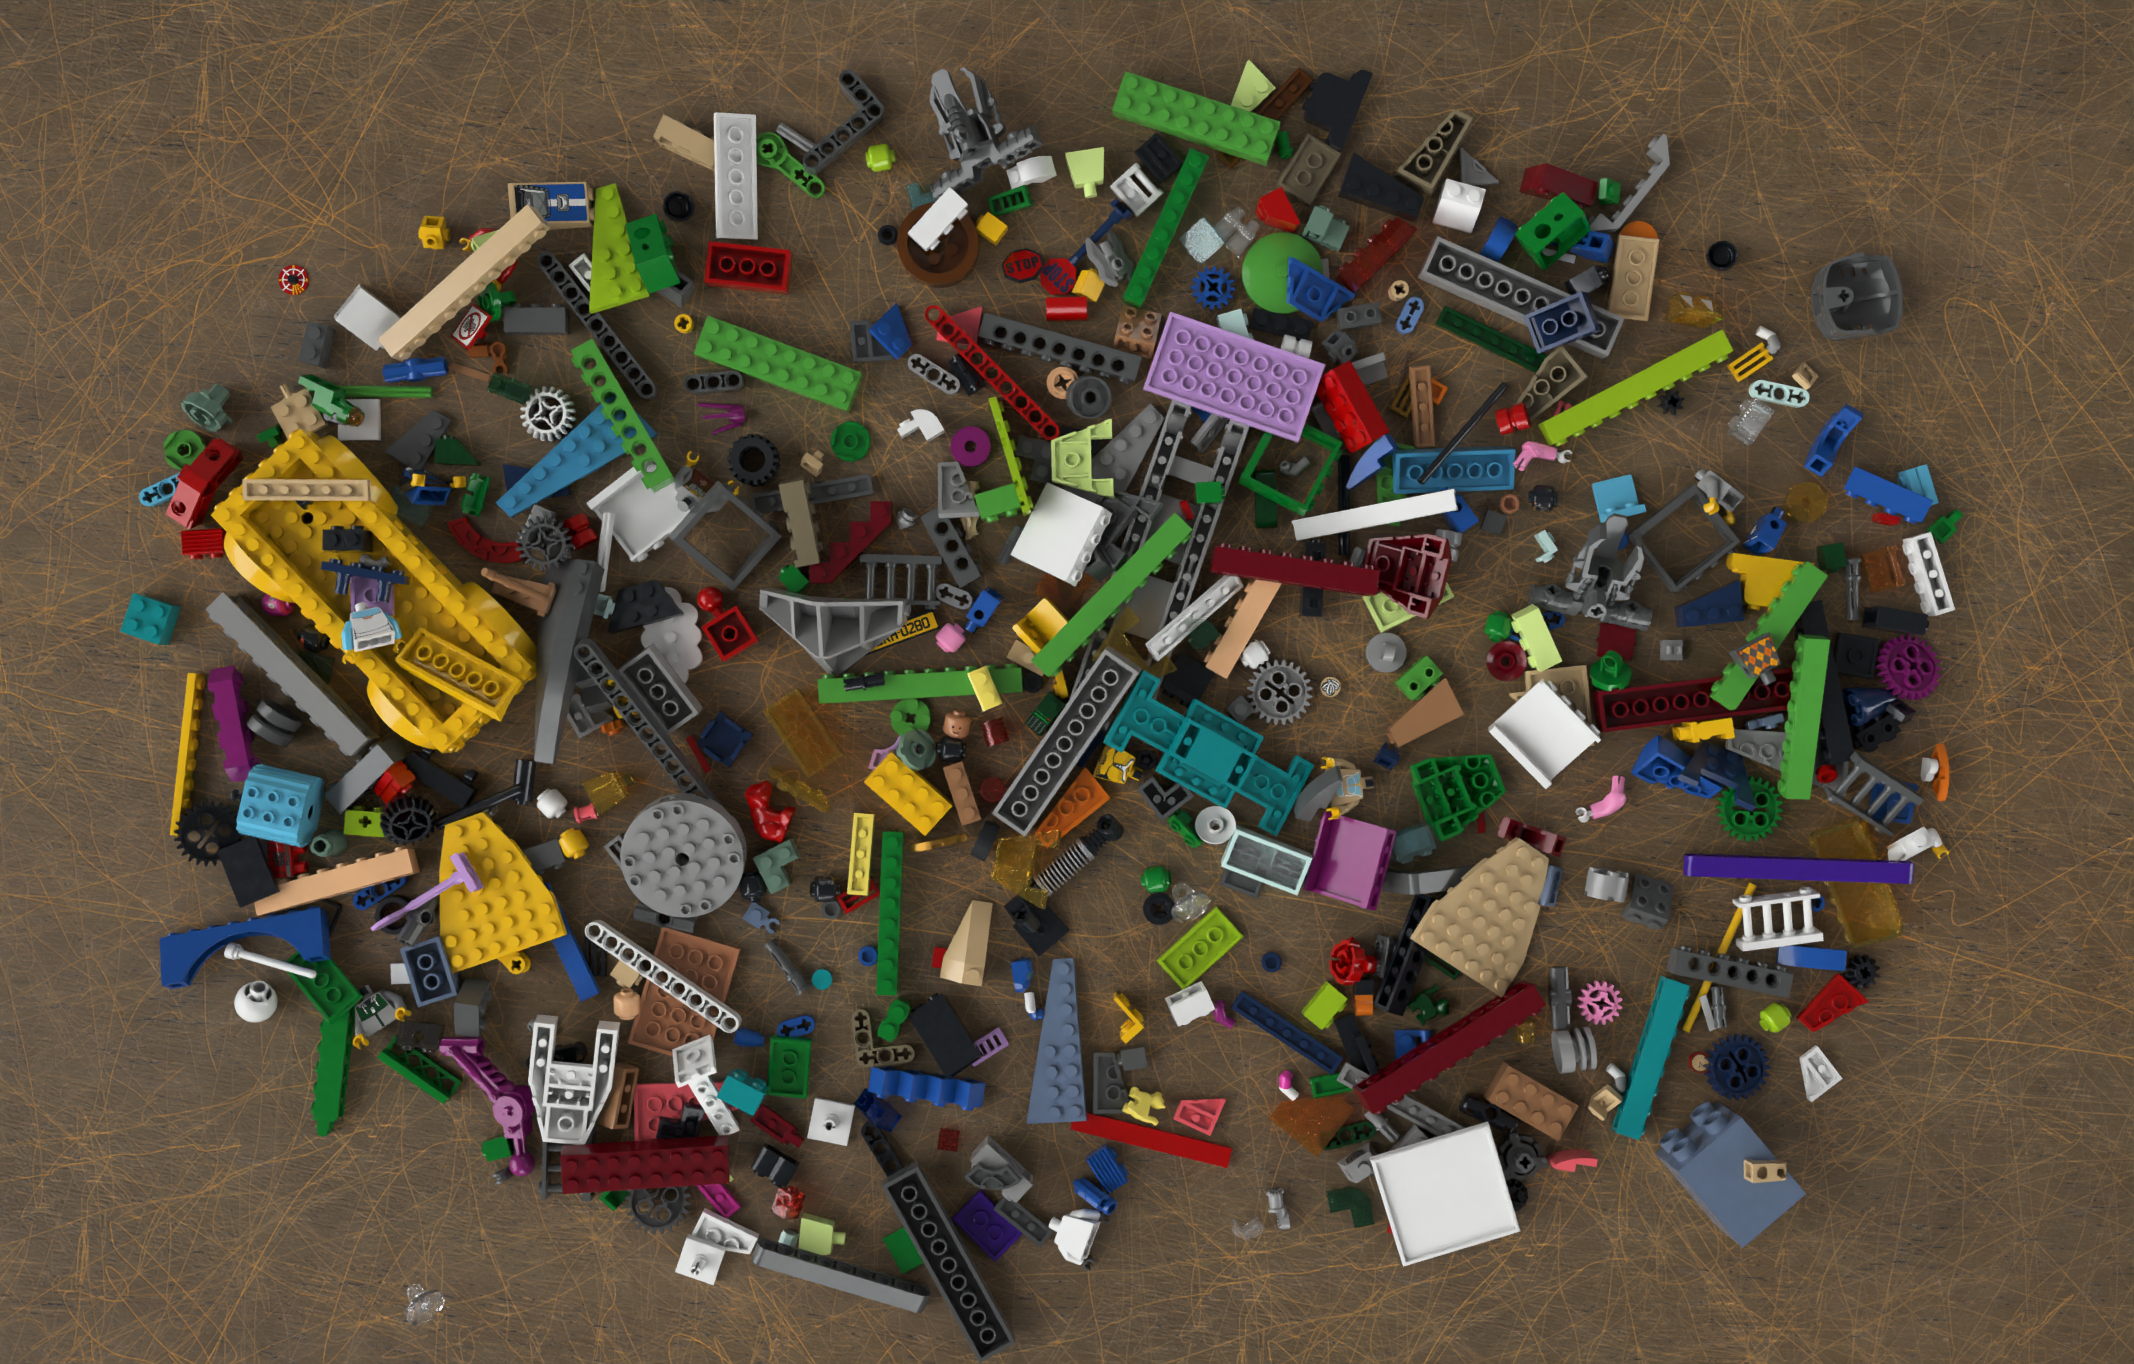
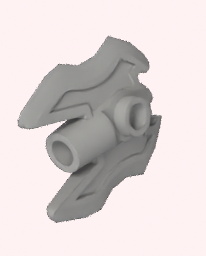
M1109 230L1106 233L1108 240L1098 246L1090 238H1086L1085 244L1088 258L1096 265L1099 278L1110 286L1117 287L1118 282L1115 279H1118V281L1123 279L1124 274L1127 280H1131L1134 273V263L1127 257L1123 242L1114 232Z

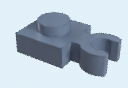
M1773 713L1745 721L1744 725L1746 730L1762 726L1770 729L1778 727V723L1783 722L1784 718L1782 713Z
M757 902L750 905L742 918L758 929L764 925L771 934H774L775 930L770 927V924L772 922L778 925L781 923L778 918L768 917L771 911Z

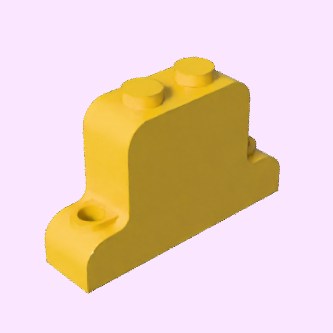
M1731 553L1727 555L1726 559L1728 569L1732 570V573H1739L1741 575L1740 584L1743 605H1747L1749 610H1760V607L1768 608L1767 612L1770 609L1768 607L1773 598H1778L1782 592L1780 591L1781 586L1785 581H1789L1792 578L1793 574L1791 572L1795 566L1805 563Z

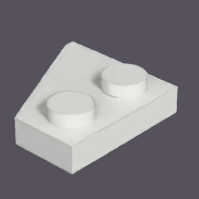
M1813 1046L1799 1057L1806 1096L1810 1102H1813L1843 1079L1818 1046Z

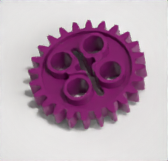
M1901 635L1889 640L1888 643L1883 645L1884 648L1879 650L1881 656L1877 657V660L1881 664L1877 665L1876 668L1881 669L1882 672L1877 675L1884 677L1881 684L1887 682L1886 690L1892 688L1893 695L1899 694L1900 699L1907 697L1908 701L1912 699L1919 700L1934 692V687L1939 685L1936 680L1942 676L1937 674V672L1942 670V668L1937 667L1936 664L1941 661L1934 659L1937 652L1931 653L1932 646L1925 647V640L1918 642L1917 636L1911 639L1910 635L1905 637Z

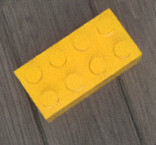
M893 749L864 781L867 786L924 836L928 834L953 805V802L918 771L908 768L897 757Z

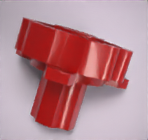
M1354 937L1342 940L1331 951V957L1340 958V961L1330 960V972L1335 977L1336 982L1344 986L1354 985V982L1360 981L1363 973L1373 974L1377 970L1378 962L1376 957L1365 955L1364 949L1359 948L1360 943L1355 941Z

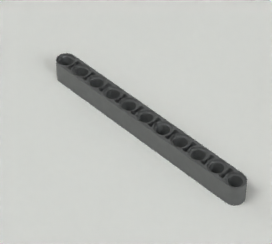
M582 639L574 650L576 659L681 792L690 794L701 792L704 795L703 798H710L722 805L592 639ZM581 647H587L590 653H584ZM594 663L601 664L603 669H596ZM607 679L613 680L616 685H609ZM619 696H626L628 702L621 701ZM632 712H638L641 718L634 717ZM645 728L652 729L654 734H648ZM663 744L666 750L659 749L657 745ZM670 760H675V761H677V762L679 763V765H678V766L672 765V764L670 763ZM682 776H688L692 781L687 782Z

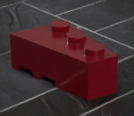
M1545 163L1525 169L1519 192L1547 200H1552L1555 196H1559L1564 192L1583 210L1585 207L1592 206L1598 182Z

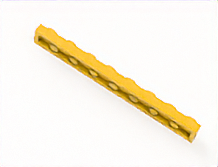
M188 673L170 827V835L180 836V834L174 833L175 829L181 828L176 825V821L183 822L180 815H188L186 808L191 809L192 806L190 793L194 787L192 775L196 768L194 757L199 744L197 731L201 726L199 713L203 707L201 695L205 687L204 674Z

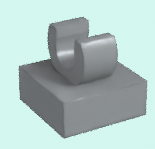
M1660 640V660H1683V640Z

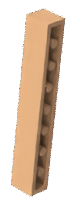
M407 846L395 848L393 853L388 854L387 851L376 853L375 858H358L354 864L349 865L348 862L337 864L336 869H319L317 874L311 876L310 873L298 875V879L293 881L290 878L278 881L280 892L254 902L257 916H267L420 873L415 849H407Z

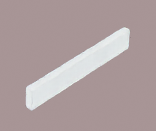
M1224 575L1151 638L1145 645L1153 659L1159 661L1243 588L1244 585L1240 578Z

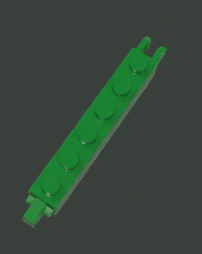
M356 1004L334 1024H329L325 1018L320 1024V1033H322L321 1041L318 1044L320 1057L315 1068V1072L318 1074L317 1081L313 1087L315 1102L311 1106L313 1120L317 1121L316 1131L319 1137H325L327 1134L332 1133L335 1121L344 1115Z

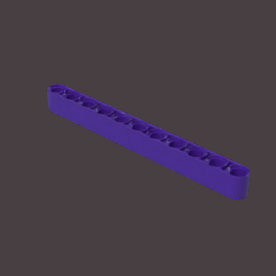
M1684 854L1683 875L1695 877L1914 883V862L1900 860Z

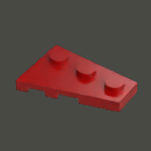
M1836 973L1796 1018L1811 1032H1815L1835 1021L1839 1016L1847 1014L1859 1005H1864L1869 1001L1840 974Z

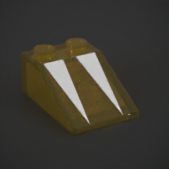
M1677 292V294H1674L1669 299L1665 321L1705 329L1722 320L1724 314L1717 303L1710 301L1709 297L1697 296L1695 298L1690 297L1689 293Z

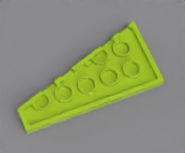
M616 183L597 188L595 194L590 314L650 296L635 266L625 225L628 221Z
M996 396L988 398L1022 513L1026 517L1031 515V510L1034 509L1031 496L1027 497L1025 490H1028L1025 476L1021 477L1019 473L1022 470L1019 456L1014 457L1013 452L1017 451L1014 440H1009L1007 432L1011 431L1008 420L1003 421L1001 413L1005 412L1002 400L997 401Z

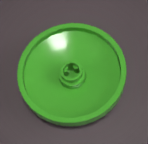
M1286 232L1273 233L1258 240L1248 251L1242 266V283L1250 300L1260 309L1282 315L1300 311L1286 303L1289 257H1294L1323 275L1322 261L1318 252L1303 237Z

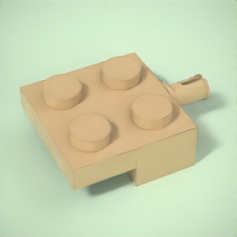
M288 383L280 386L285 398L271 406V409L287 439H289L290 433L296 429L299 430L301 428L314 433L328 425L322 412L312 406L313 392L305 388L297 393H292Z

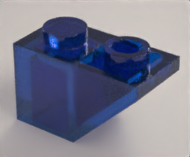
M868 1088L863 1090L854 1103L875 1127L890 1133L902 1117L891 1104L882 1098L876 1097V1094L868 1091Z

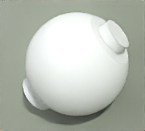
M254 981L244 985L239 989L234 1000L237 1014L245 1021L253 1023L262 1022L271 1017L278 1004L275 990L264 981Z

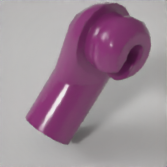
M1217 1000L1214 1004V1018L1217 1022L1231 1029L1235 1020L1226 1015L1224 1009L1226 1007L1225 1002Z

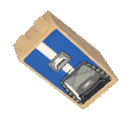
M587 182L508 183L510 218H513L521 209L529 204L540 212L551 227L549 230L594 227L595 208H592L594 190L590 188Z

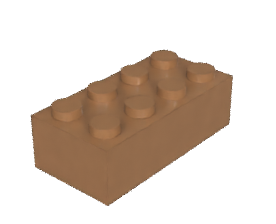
M1504 1061L1483 1095L1491 1103L1557 1141L1560 1140L1579 1107L1572 1100Z

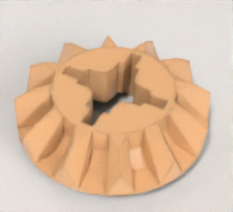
M1057 367L1048 375L1047 388L1052 396L1066 399L1067 391L1062 386L1055 387L1060 382L1059 375L1064 380H1071L1066 384V390L1078 376L1071 368Z

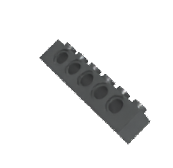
M1679 945V948L1671 947L1666 971L1672 974L1789 998L1794 974L1787 972L1786 967L1775 965L1774 968H1770L1767 963L1760 961L1751 964L1748 959L1741 957L1732 960L1729 959V955L1717 953V956L1710 955V951L1698 949V952L1691 951V947ZM1692 958H1694L1695 962L1690 967L1689 962ZM1713 962L1714 967L1709 971V964ZM1732 966L1733 971L1728 975V969ZM1751 970L1752 975L1747 979V973ZM1770 974L1771 978L1769 982L1766 983V977Z

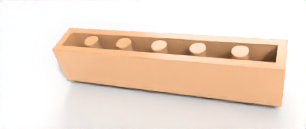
M1261 580L1248 582L1244 589L1246 592L1244 599L1239 598L1234 607L1237 611L1233 617L1229 616L1224 624V627H1226L1223 635L1219 633L1213 643L1216 645L1214 651H1209L1204 659L1206 668L1224 679L1228 678L1281 583Z

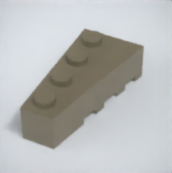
M804 477L780 482L779 489L783 509L788 515L786 517L787 529L789 533L792 532L790 537L791 549L797 554V559L794 561L795 568L820 563L822 553H825L823 542H819L817 535L820 533L818 521L814 522L813 514H816L814 502L809 500L808 494H811L810 484L805 482Z

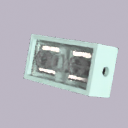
M1236 825L1222 856L1221 867L1298 895L1312 861V855L1307 851Z

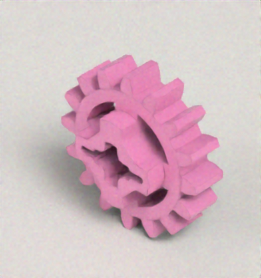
M1594 980L1593 986L1586 983L1587 989H1580L1583 995L1577 996L1581 1000L1577 1007L1583 1008L1579 1013L1582 1016L1586 1015L1585 1019L1587 1021L1592 1020L1597 1025L1600 1020L1601 1024L1606 1025V1019L1613 1022L1612 1016H1619L1616 1010L1622 1009V1006L1618 1005L1622 998L1617 997L1620 992L1617 989L1613 990V984L1610 983L1607 986V982L1602 980L1601 984ZM1607 991L1610 993L1612 1001L1608 999ZM1603 1000V1001H1604L1605 1003H1607V1004H1604V1003H1603V1004L1597 1005V1004L1594 1003L1593 1001H1596V1002H1597V1001ZM1587 1004L1591 1005L1592 1013L1589 1011Z

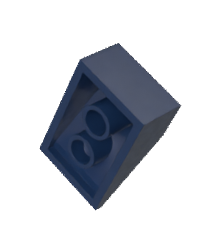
M1583 291L1524 315L1538 354L1601 331L1587 292Z

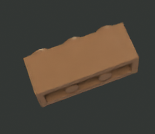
M960 761L943 767L962 826L981 820L982 816L964 762Z
M624 1062L615 1063L612 1089L599 1113L596 1123L610 1129L628 1128L639 1068Z

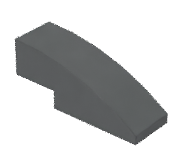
M1334 766L1322 773L1298 795L1293 805L1296 819L1311 822L1318 808L1327 809L1343 781L1339 766Z

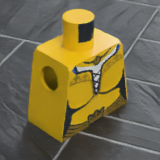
M1105 745L1092 776L1125 784L1127 777L1139 781L1143 770L1133 766L1136 758L1125 750L1121 753Z

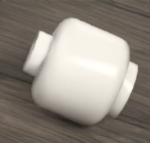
M548 788L537 798V807L549 819L553 817L558 819L567 811L565 807L568 801L557 789L550 790Z

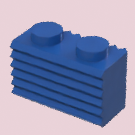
M1104 1144L1087 1155L1086 1161L1106 1193L1109 1194L1128 1182L1127 1175L1129 1172L1123 1163L1120 1165L1116 1160L1118 1154L1112 1146L1109 1148L1107 1144Z

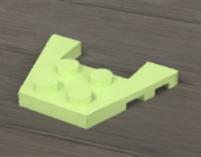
M1107 419L1103 423L1094 424L1081 431H1075L1051 440L1052 482L1114 498L1113 478L1092 479L1091 440L1113 439L1112 419Z

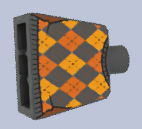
M1770 632L1762 634L1729 652L1730 656L1749 679L1760 676L1764 685L1776 681L1771 669L1780 665V660Z

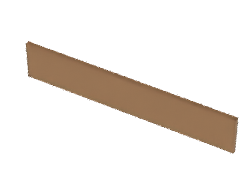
M451 363L449 369L488 382L490 377L489 374L455 363Z

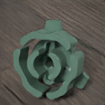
M214 384L209 391L202 389L200 394L191 392L181 402L183 411L188 414L190 419L201 427L207 424L205 428L209 431L217 432L224 423L229 426L233 422L222 409V406L230 397L229 391L219 384Z

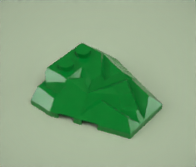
M1491 754L1427 758L1410 765V773L1413 779L1411 781L1412 788L1426 823L1432 826L1434 834L1440 841L1460 834L1471 821H1475L1478 818V815L1484 809H1488L1506 792Z

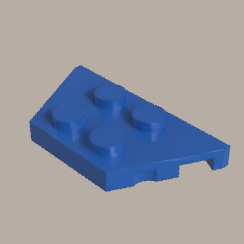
M1289 257L1286 303L1317 321L1323 322L1332 312L1337 311L1342 307L1341 305L1355 297V293L1294 257Z

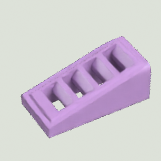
M1000 1027L975 1040L980 1051L982 1052L979 1045L982 1043L987 1052L985 1054L982 1052L984 1056L972 1065H978L1009 1045ZM995 1034L1001 1042L999 1046L993 1038ZM987 1039L990 1040L994 1047L992 1050L986 1042Z

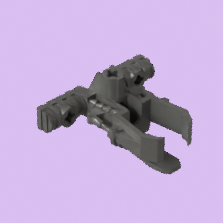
M942 68L932 75L931 83L933 86L931 87L929 102L938 118L939 134L943 135L947 144L946 147L950 159L954 161L960 160L962 165L961 168L943 173L936 183L931 184L930 189L933 192V198L937 200L949 187L960 195L967 191V188H972L977 182L983 181L982 171L998 163L1004 169L1008 164H1013L1016 162V159L1023 158L1033 152V149H1038L1043 144L1039 132L1036 131L1033 125L1010 133L1007 139L1000 144L999 138L1006 132V126L1003 124L1002 117L997 109L998 101L993 98L986 85V81L966 68H960V70L971 80L977 109L971 108L968 111L957 93L951 74ZM994 118L996 124L992 125L990 119ZM947 136H951L953 144L949 141Z
M1613 513L1607 518L1605 524H1598L1588 531L1586 543L1578 555L1573 558L1572 569L1565 580L1566 587L1572 591L1562 590L1555 584L1544 586L1532 583L1528 591V606L1533 604L1542 610L1570 614V616H1576L1581 610L1585 617L1588 618L1589 615L1592 618H1599V622H1608L1613 625L1617 624L1622 627L1647 631L1653 616V609L1640 606L1639 603L1629 600L1635 582L1641 578L1640 571L1644 561V546L1641 533L1635 530L1636 546L1622 565L1621 560L1615 559L1627 528L1628 520L1625 515ZM1576 567L1581 568L1578 577H1575ZM1616 600H1629V601H1626L1625 603H1624V602H1615Z

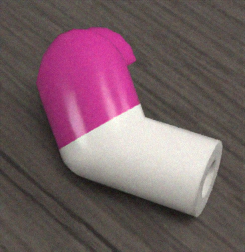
M1285 1070L1279 1076V1089L1294 1101L1299 1093L1291 1087L1292 1072Z

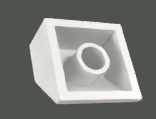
M1446 179L1441 187L1432 223L1471 234L1479 215L1486 189Z

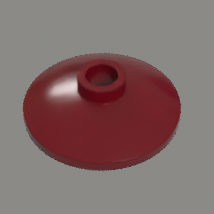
M1502 641L1491 647L1486 657V666L1489 673L1495 679L1505 682L1519 678L1524 673L1527 665V657L1521 646L1511 641ZM1504 657L1508 659L1507 665L1502 664Z

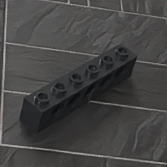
M1415 894L1373 1004L1374 1006L1392 1014L1404 1015L1428 951L1410 939V937L1436 898L1426 894Z

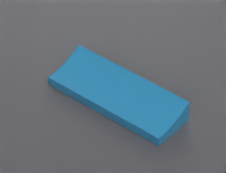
M1511 446L1455 448L1424 485L1419 484L1417 479L1444 448L1395 450L1391 453L1393 493L1395 494L1433 493L1440 491L1446 486L1449 490L1455 489L1456 492L1514 489L1515 467L1513 462L1515 461L1516 449Z

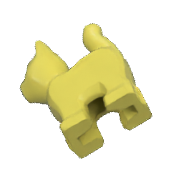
M1132 1087L1128 1096L1134 1098L1135 1101L1130 1100L1129 1103H1125L1122 1111L1131 1114L1135 1119L1152 1123L1156 1126L1159 1121L1153 1116H1148L1150 1106L1158 1110L1166 1108L1162 1093L1156 1091L1153 1094L1139 1091L1137 1087Z

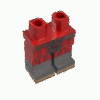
M259 840L266 858H273V860L267 861L274 878L294 877L309 871L308 861H299V853H307V845L301 848L270 840Z

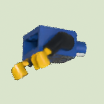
M410 467L403 470V477L400 480V491L407 496L412 504L445 505L450 491L466 487L465 476H454L453 481L443 482L430 471L413 470Z

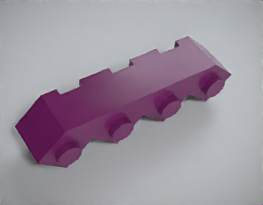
M235 665L211 669L208 679L209 692L214 693L215 703L212 704L214 719L219 721L221 729L220 732H217L220 749L225 750L227 759L223 761V766L232 783L246 780L249 771L257 764H260L259 759L251 751L255 735L245 722L249 712V705L240 694L244 679L242 673L238 672Z

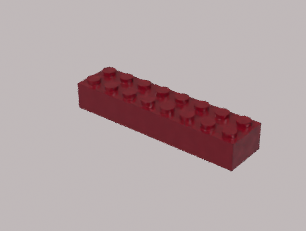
M1220 543V545L1213 548L1209 573L1369 597L1377 595L1380 570H1375V566L1363 564V566L1354 567L1355 563L1342 561L1340 564H1334V560L1324 558L1319 561H1313L1314 557L1301 555L1299 558H1293V554L1281 552L1279 555H1272L1273 551L1261 549L1259 552H1252L1250 547L1240 546L1238 549H1232V545Z
M728 1135L563 1145L560 1154L563 1194L730 1183Z

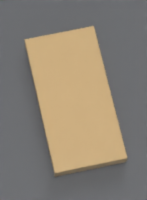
M1627 235L1617 236L1607 311L1625 319L1648 321L1660 239Z

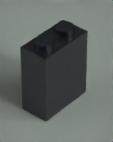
M1881 606L1865 607L1861 627L1902 635H1925L1929 627V620H1927V614Z

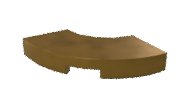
M966 833L926 840L909 846L910 851L913 853L965 842L967 838Z

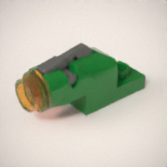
M314 374L300 376L298 383L305 386L306 390L315 392L312 406L323 413L325 420L351 427H358L362 424L365 414L359 407L352 405L344 399L345 389Z

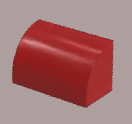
M1087 297L1046 298L1047 322L1087 321Z

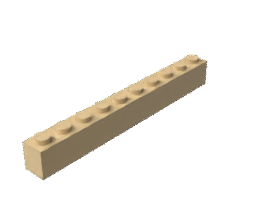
M527 204L378 338L391 358L399 361L408 359L416 348L425 344L426 339L433 333L438 332L441 326L454 318L456 313L462 307L467 306L475 295L484 291L486 286L492 280L497 279L504 269L513 265L522 253L527 252L533 243L546 235V232L551 227L536 208Z

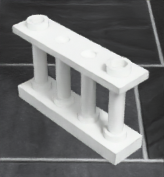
M1802 887L1799 891L1753 897L1751 895H1741L1738 899H1732L1733 904L1738 908H1742L1744 935L1741 938H1736V946L1742 951H1751L1824 941L1823 933L1813 926L1811 899L1820 898V893L1811 887ZM1803 900L1805 927L1801 930L1793 929L1791 901ZM1782 903L1784 930H1782L1783 932L1775 933L1772 926L1771 904ZM1762 905L1764 932L1762 933L1763 935L1755 936L1752 930L1751 907Z

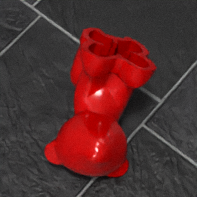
M769 781L750 785L744 792L749 806L750 817L755 831L763 839L782 843L796 808L787 806L784 810L780 811L774 810L769 806L772 793V785Z

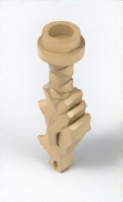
M967 481V486L975 502L974 495H976L977 489L980 490L979 482ZM980 516L960 518L964 531H966V541L973 540V537L980 534L976 530V523Z

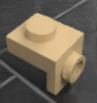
M1607 1084L1591 1096L1588 1109L1593 1115L1603 1121L1606 1119L1607 1113L1622 1102L1623 1097Z

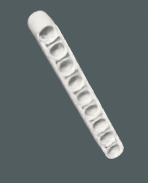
M595 920L586 926L585 935L588 939L723 1031L732 1033L741 1025V1016L736 1011L604 921ZM593 925H597L600 928L599 935H595L592 932ZM609 937L617 939L616 947L609 944ZM627 948L634 951L633 958L626 956L625 951ZM643 960L650 961L651 969L647 970L643 967ZM660 971H664L668 974L667 981H663L660 979ZM677 983H682L685 986L684 992L677 991ZM694 994H698L701 996V1004H697L693 1001ZM710 1006H716L719 1009V1014L712 1015L709 1011ZM728 1017L734 1018L736 1026H728L726 1019Z

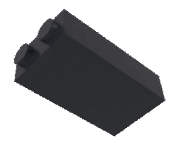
M935 993L928 998L929 1002L923 1006L920 1004L914 1007L908 1018L945 1077L951 1079L984 1055L946 995Z

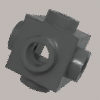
M1335 330L1322 343L1328 352L1327 357L1333 363L1344 364L1351 361L1358 352L1354 345V339L1338 330Z

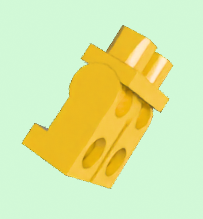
M1730 717L1683 722L1682 726L1672 727L1674 740L1679 739L1684 740V742L1696 743L1700 742V739L1707 740L1716 735V738L1721 739L1735 738L1733 720Z

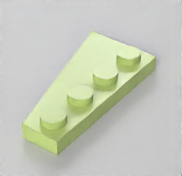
M1447 582L1443 598L1438 605L1454 598ZM1382 592L1375 596L1362 597L1380 633L1416 616L1407 613L1403 607L1392 602Z

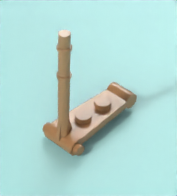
M488 568L482 569L481 574L491 581H495L491 593L537 610L536 615L545 617V614L549 613L557 592L556 584L549 582L548 585L508 577Z

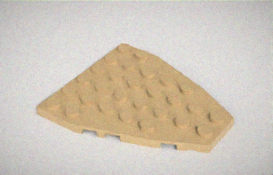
M1517 837L1509 841L1506 846L1497 849V853L1489 859L1484 858L1461 877L1462 881L1454 888L1450 887L1447 890V894L1441 900L1436 899L1410 937V939L1501 998L1524 964L1541 907L1538 903L1546 881L1549 858Z

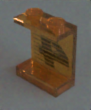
M1084 570L1082 578L1075 587L1064 580L1046 573L1034 587L1037 590L1035 594L1041 599L1049 598L1061 612L1067 613L1093 580V577Z

